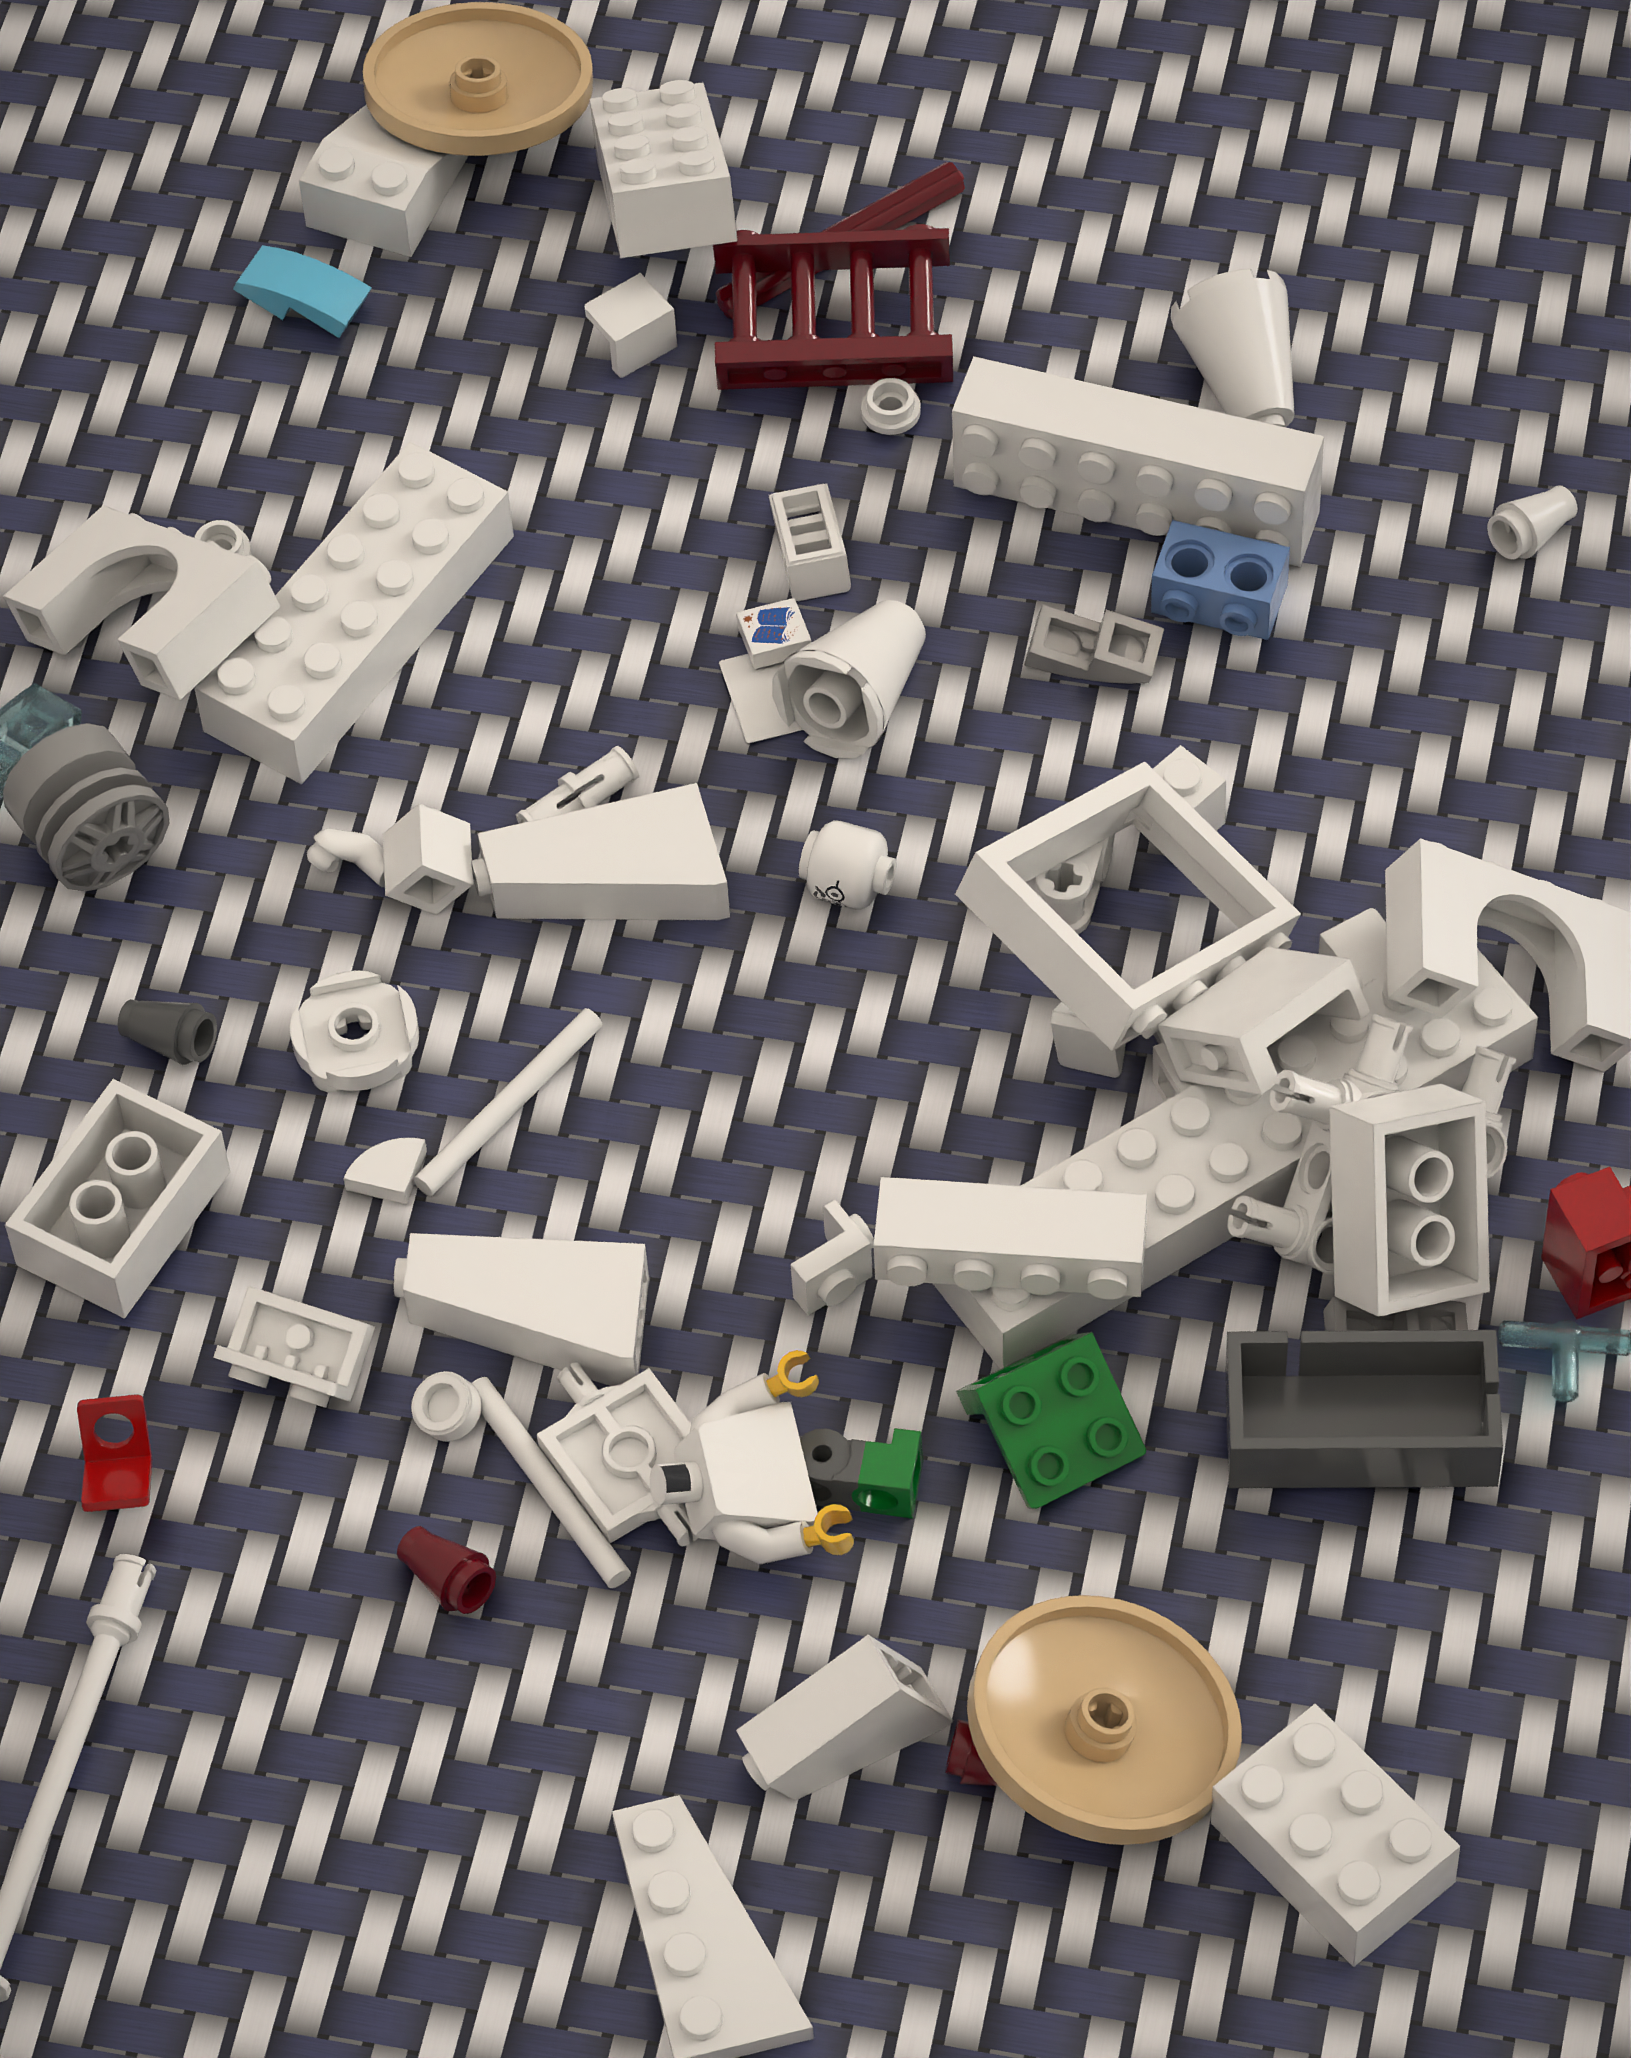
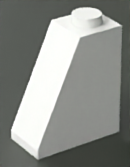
M867 1635L736 1731L748 1750V1753L742 1757V1760L754 1781L765 1791L773 1788L796 1801L944 1729L953 1720L920 1666L870 1635Z

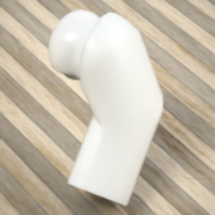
M326 828L314 835L313 838L316 842L308 849L307 858L316 868L328 873L333 872L337 869L340 860L343 859L355 863L379 886L385 887L383 847L371 836L333 828Z

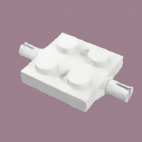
M580 1363L570 1364L571 1373L565 1367L558 1374L557 1381L565 1388L576 1404L565 1418L537 1433L538 1445L608 1542L612 1543L642 1524L657 1520L658 1518L662 1519L680 1546L690 1544L689 1536L693 1542L697 1540L698 1537L691 1532L684 1503L658 1505L651 1495L650 1473L653 1466L675 1463V1447L690 1433L691 1427L689 1420L652 1371L648 1368L623 1384L598 1390Z

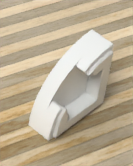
M398 1138L369 1148L347 1170L343 1178L345 1189L351 1192L407 1204L415 1184L413 1179L419 1173L427 1153L425 1139Z

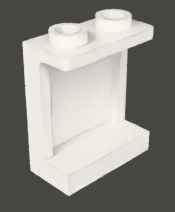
M1266 947L1158 1024V1028L1180 1081L1262 1095L1276 1085L1274 1081L1277 1077V1072L1267 1050L1269 1045L1312 1014L1360 1021L1370 1013V1010L1362 992L1363 983L1361 977L1352 966L1350 958Z

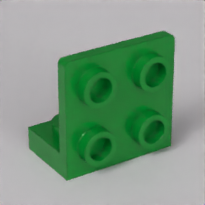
M1092 1332L1071 1334L956 1391L967 1415L984 1414L1026 1506L1030 1509H1037L1146 1453V1447Z

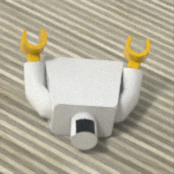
M800 1350L791 1351L782 1357L778 1364L777 1375L770 1378L766 1373H763L722 1393L693 1418L690 1433L675 1447V1463L654 1465L650 1473V1491L656 1504L685 1503L691 1532L700 1539L717 1540L721 1547L757 1564L811 1554L813 1546L821 1545L826 1552L832 1555H843L848 1553L854 1545V1539L850 1533H843L837 1536L826 1534L833 1525L846 1524L852 1521L851 1513L846 1507L837 1504L825 1506L817 1513L791 1402L779 1403V1395L785 1392L796 1397H806L812 1394L819 1384L817 1375L811 1376L800 1383L788 1380L789 1372L793 1367L804 1364L810 1359L806 1352Z

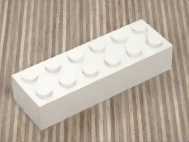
M974 356L952 409L954 487L967 489L978 495H993L1023 502L1034 508H1049L1075 514L1094 522H1109L1131 527L1156 536H1167L1172 520L1290 547L1289 564L1301 567L1320 512L1324 436Z
M409 442L275 595L281 607L196 685L194 689L203 732L292 780L303 784L514 537L508 491Z

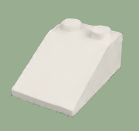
M366 104L321 141L299 179L306 227L412 257L468 156L435 152L399 139L375 120Z

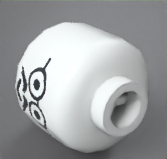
M835 820L825 824L820 832L811 831L804 844L799 863V877L807 880L808 890L814 898L855 910H861L869 906L877 896V893L886 895L892 886L896 872V859L888 857L887 841L880 832Z

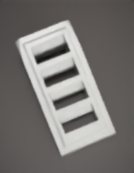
M819 484L769 495L770 507L792 598H795L796 601H804L849 591L851 581L847 555L828 485ZM821 511L820 514L787 520L789 517Z

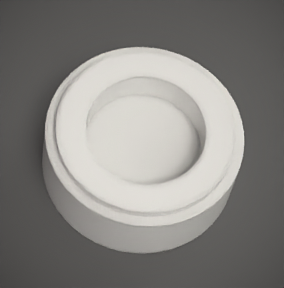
M448 1371L438 1372L427 1377L416 1389L412 1399V1416L417 1426L433 1438L445 1442L455 1441L467 1435L475 1427L481 1413V1398L475 1386L460 1375Z

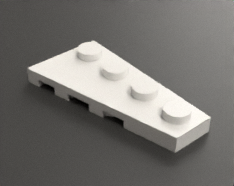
M680 1795L612 1811L614 1826L673 2058H737L814 2039L813 2026Z

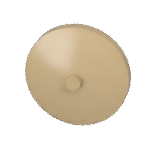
M468 2L444 5L407 17L394 24L376 39L370 47L363 64L364 96L367 107L375 120L388 132L412 145L435 152L465 156L510 153L539 145L556 137L571 127L582 116L593 92L592 60L587 46L578 34L566 24L545 13L518 5L494 2Z
M1088 1595L1065 1596L1043 1601L1020 1611L1007 1620L988 1641L970 1681L967 1700L968 1723L973 1743L988 1773L1008 1797L1027 1813L1056 1830L1088 1841L1118 1845L1144 1844L1174 1836L1190 1828L1212 1809L1213 1786L1236 1768L1242 1742L1240 1712L1229 1681L1217 1662L1195 1638L1169 1619L1152 1610L1120 1599Z

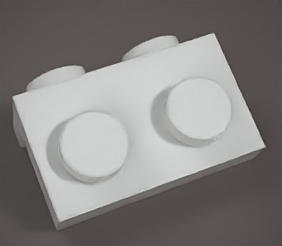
M248 1286L228 1347L217 1345L213 1358L232 1364L229 1377L266 1388L269 1378L272 1376L292 1383L288 1396L326 1408L330 1396L351 1402L375 1326Z

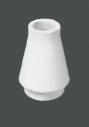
M1555 486L1546 492L1499 505L1487 525L1492 545L1502 556L1508 559H1516L1518 557L1527 559L1532 557L1567 521L1576 516L1578 510L1576 500L1567 488Z

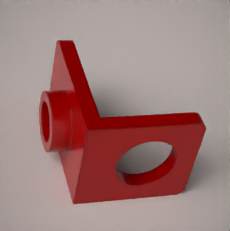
M136 1394L80 1400L77 1404V1415L85 1461L81 1498L83 1511L93 1512L147 1506L150 1503L153 1459L143 1397ZM120 1414L130 1420L134 1430L126 1440L111 1443L104 1441L96 1434L94 1425L104 1415Z

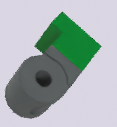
M827 1428L814 1429L805 1433L800 1438L816 1505L829 1506L837 1504L853 1511L913 1519L924 1462L921 1431L894 1428L891 1444L855 1439L847 1440L839 1432Z

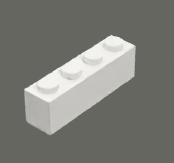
M881 1177L874 1236L875 1280H890L901 1286H917L922 1283L951 1284L971 1291H981L990 1287L1023 1289L1035 1295H1050L1055 1292L1087 1293L1106 1300L1118 1299L1123 1296L1141 1297L1146 1239L1147 1194Z

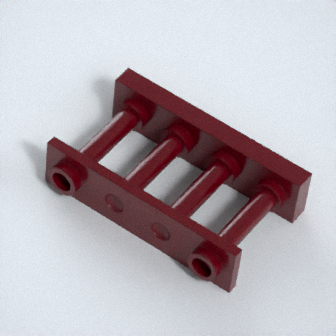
M915 224L903 230L758 234L750 230H737L736 242L713 245L716 274L732 273L733 338L728 342H715V369L718 390L873 385L875 382L886 378L900 379L908 384L953 382L952 334L939 335L934 332L932 267L950 266L949 228H934L926 224ZM909 267L911 332L906 336L880 337L875 334L873 269ZM850 269L851 335L847 338H820L816 336L815 270ZM791 271L792 336L788 340H761L757 338L756 272Z

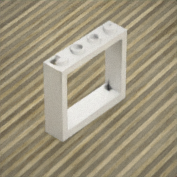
M1146 762L1135 766L975 852L955 893L1111 1051L1139 1035H1142L1145 1039L1151 1037L1158 1031L1159 1023L1266 947L1289 949L1292 941L1288 937L1301 915L1287 899ZM1132 824L1239 928L1135 989H1132L1026 883Z

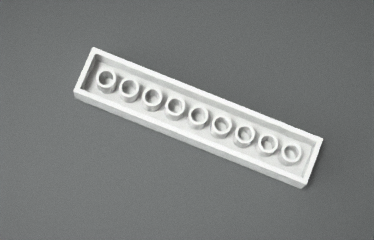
M1477 948L1478 987L1443 1017L1388 999L1387 972L1363 985L1362 992L1370 1013L1360 1021L1313 1014L1269 1045L1267 1050L1277 1075L1283 1070H1290L1298 1075L1325 1083L1332 1079L1343 1078L1344 1073L1348 1074L1349 1068L1355 1069L1372 1024V1016L1377 1014L1413 1027L1412 1032L1409 1033L1394 1083L1399 1084L1398 1089L1407 1091L1444 1084L1462 1092L1476 1054L1475 1049L1477 1045L1516 1058L1515 1065L1512 1066L1510 1072L1532 1060L1538 1017ZM1195 1083L1021 1186L1147 1194L1142 1292L1233 1238L1234 1236L1229 1233L1227 1227L1229 1215L1247 1220L1252 1219L1246 1213L1232 1209L1233 1203L1238 1197L1246 1195L1258 1201L1284 1207L1313 1120L1290 1113L1275 1111L1270 1104L1271 1089L1289 1095H1294L1295 1093L1288 1090L1289 1088L1277 1084L1260 1095ZM933 1283L999 1369L1063 1339L1133 1297L1123 1296L1118 1299L1106 1300L1087 1293L1072 1292L1035 1295L1023 1289L990 1287L981 1291H971L957 1285Z

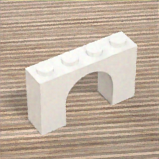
M104 505L3 595L27 641L66 655L119 607L147 594L168 591L160 601L117 640L142 686L178 700L187 695L281 607L269 585L271 582L269 571L254 556L240 555L221 548L213 541L204 542L182 534L174 527L165 528L148 522L135 513L126 514Z
M1421 838L1385 870L1388 999L1440 1017L1446 1015L1478 987L1477 925L1487 926L1499 930L1517 941L1532 956L1540 968L1549 994L1551 1054L1605 1072L1631 1051V912L1609 905L1602 900L1577 894L1555 886L1548 881L1523 875L1503 868L1497 863L1484 861L1449 849L1440 843L1429 842Z

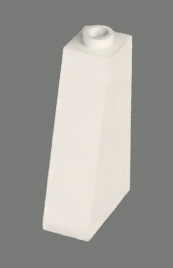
M697 783L478 833L481 858L472 860L473 878L478 896L490 895L497 919L721 920L730 918L727 880Z
M410 1233L407 1258H397L394 1270L395 1297L405 1298L409 1323L561 1371L567 1367L571 1373L570 1364L577 1362L582 1365L583 1370L591 1380L609 1386L623 1384L639 1374L649 1281L645 1244Z

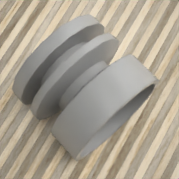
M89 723L66 727L43 738L21 757L9 773L3 789L6 810L23 833L36 844L39 855L49 864L50 870L67 889L84 892L100 889L133 873L152 856L163 842L170 824L169 811L166 804L153 791L151 784L138 770H135V763L117 739L104 726Z

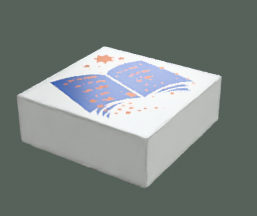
M795 598L736 612L738 629L754 669L784 662L791 654L812 643Z

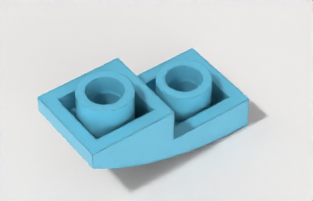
M262 245L236 282L233 290L281 320L285 318L290 309H293L340 338L365 302L372 287L314 258L285 249Z

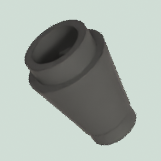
M130 999L125 1002L120 1010L118 1031L121 1036L128 1037L179 1064L187 1065L192 1061L202 1062L209 1056L217 1036V1021L212 1013L205 1012L204 1007L199 1003L137 1001Z

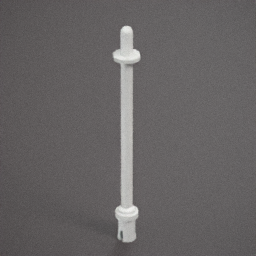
M120 1554L115 1557L113 1570L100 1604L92 1606L86 1623L91 1629L94 1640L0 1890V1969L119 1647L134 1642L139 1635L142 1623L138 1615L150 1583L154 1580L156 1569L152 1564H147L144 1572H141L146 1562L141 1557L130 1554ZM0 1975V2002L8 2000L11 1988L10 1983Z

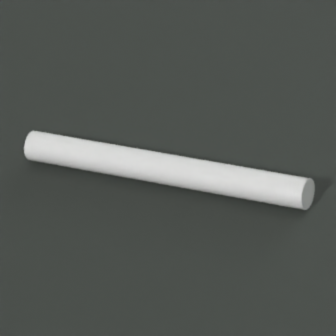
M583 1009L414 1177L413 1180L416 1186L424 1194L433 1196L602 1027L600 1018L590 1009Z
M481 1377L472 1382L481 1398V1414L609 1588H616L622 1585L630 1577V1570L487 1377Z

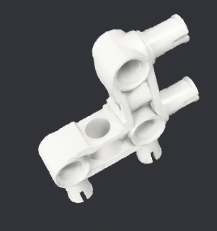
M1377 1014L1372 1016V1024L1355 1069L1349 1068L1348 1074L1344 1073L1343 1078L1332 1079L1325 1083L1298 1075L1290 1070H1283L1277 1075L1274 1084L1289 1088L1288 1090L1295 1093L1294 1095H1289L1271 1089V1107L1277 1112L1290 1113L1313 1121L1284 1207L1258 1201L1246 1195L1238 1197L1233 1203L1232 1209L1246 1213L1252 1219L1247 1220L1229 1215L1227 1227L1232 1236L1272 1245L1283 1259L1308 1265L1325 1274L1334 1275L1329 1106L1404 1091L1398 1089L1399 1084L1394 1083L1409 1033L1412 1032L1413 1027ZM1477 1045L1475 1049L1476 1054L1462 1092L1486 1101L1487 1178H1490L1501 1169L1506 1159L1508 1147L1506 1137L1501 1131L1503 1122H1501L1502 1115L1498 1114V1110L1516 1058ZM1322 1233V1236H1321L1319 1242L1317 1243V1240H1318L1320 1234Z

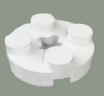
M368 971L340 972L318 981L310 988L311 996L303 1002L299 1010L298 1005H296L290 1019V1036L293 1051L300 1067L312 1077L314 1085L325 1092L367 1090L380 1086L390 1080L403 1078L409 1073L412 1067V1056L418 1046L419 1027L412 999L399 985L397 991L393 986L382 983L380 975ZM351 1022H359L363 1030L370 1029L366 1035L359 1039L350 1040L340 1036L347 1033V1024Z

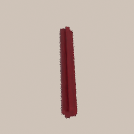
M945 162L821 232L896 230L962 193L965 189L963 174L952 162ZM815 270V274L823 270ZM791 271L756 272V307L791 288ZM731 281L720 287L716 292L717 304L728 319H733Z

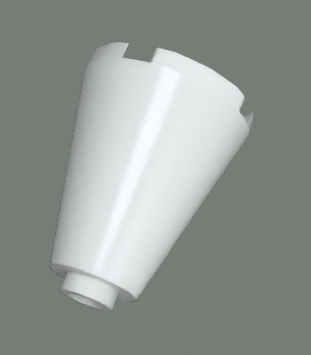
M1238 269L1215 275L1195 284L1187 290L1190 301L1183 305L1181 309H1179L1177 302L1171 307V321L1174 330L1224 412L1229 415L1281 427L1288 426L1294 419L1288 294L1284 280L1276 272L1269 270L1267 272L1270 279L1254 278L1252 269Z
M895 600L881 601L784 660L772 679V697L779 715L786 725L790 727L795 721L809 735L803 741L812 749L834 758L854 759L863 755L867 749L873 747L879 741L925 641V628L915 610Z

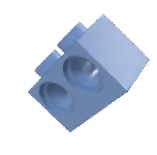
M1172 520L1152 574L1151 613L1166 616L1177 622H1193L1223 629L1237 636L1248 635L1269 640L1288 586L1290 547Z

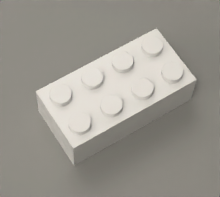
M674 80L664 83L659 89L639 92L629 88H618L607 91L602 97L589 99L597 163L620 258L737 241L730 174L703 82L693 84L687 80Z

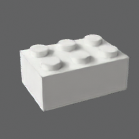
M112 1079L6 1222L5 1228L16 1265L125 1319L231 1171L222 1131Z
M1436 1084L1329 1106L1335 1297L1380 1317L1490 1292L1486 1101L1444 1084Z
M1316 1704L1311 1706L1213 1786L1211 1824L1353 1967L1456 1882L1460 1845Z

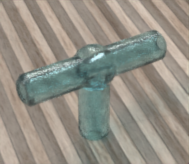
M1568 1319L1559 1320L1554 1324L1503 1320L1499 1326L1498 1340L1502 1346L1553 1351L1552 1396L1559 1402H1572L1579 1397V1352L1619 1356L1631 1354V1331L1626 1329L1579 1326L1576 1322Z

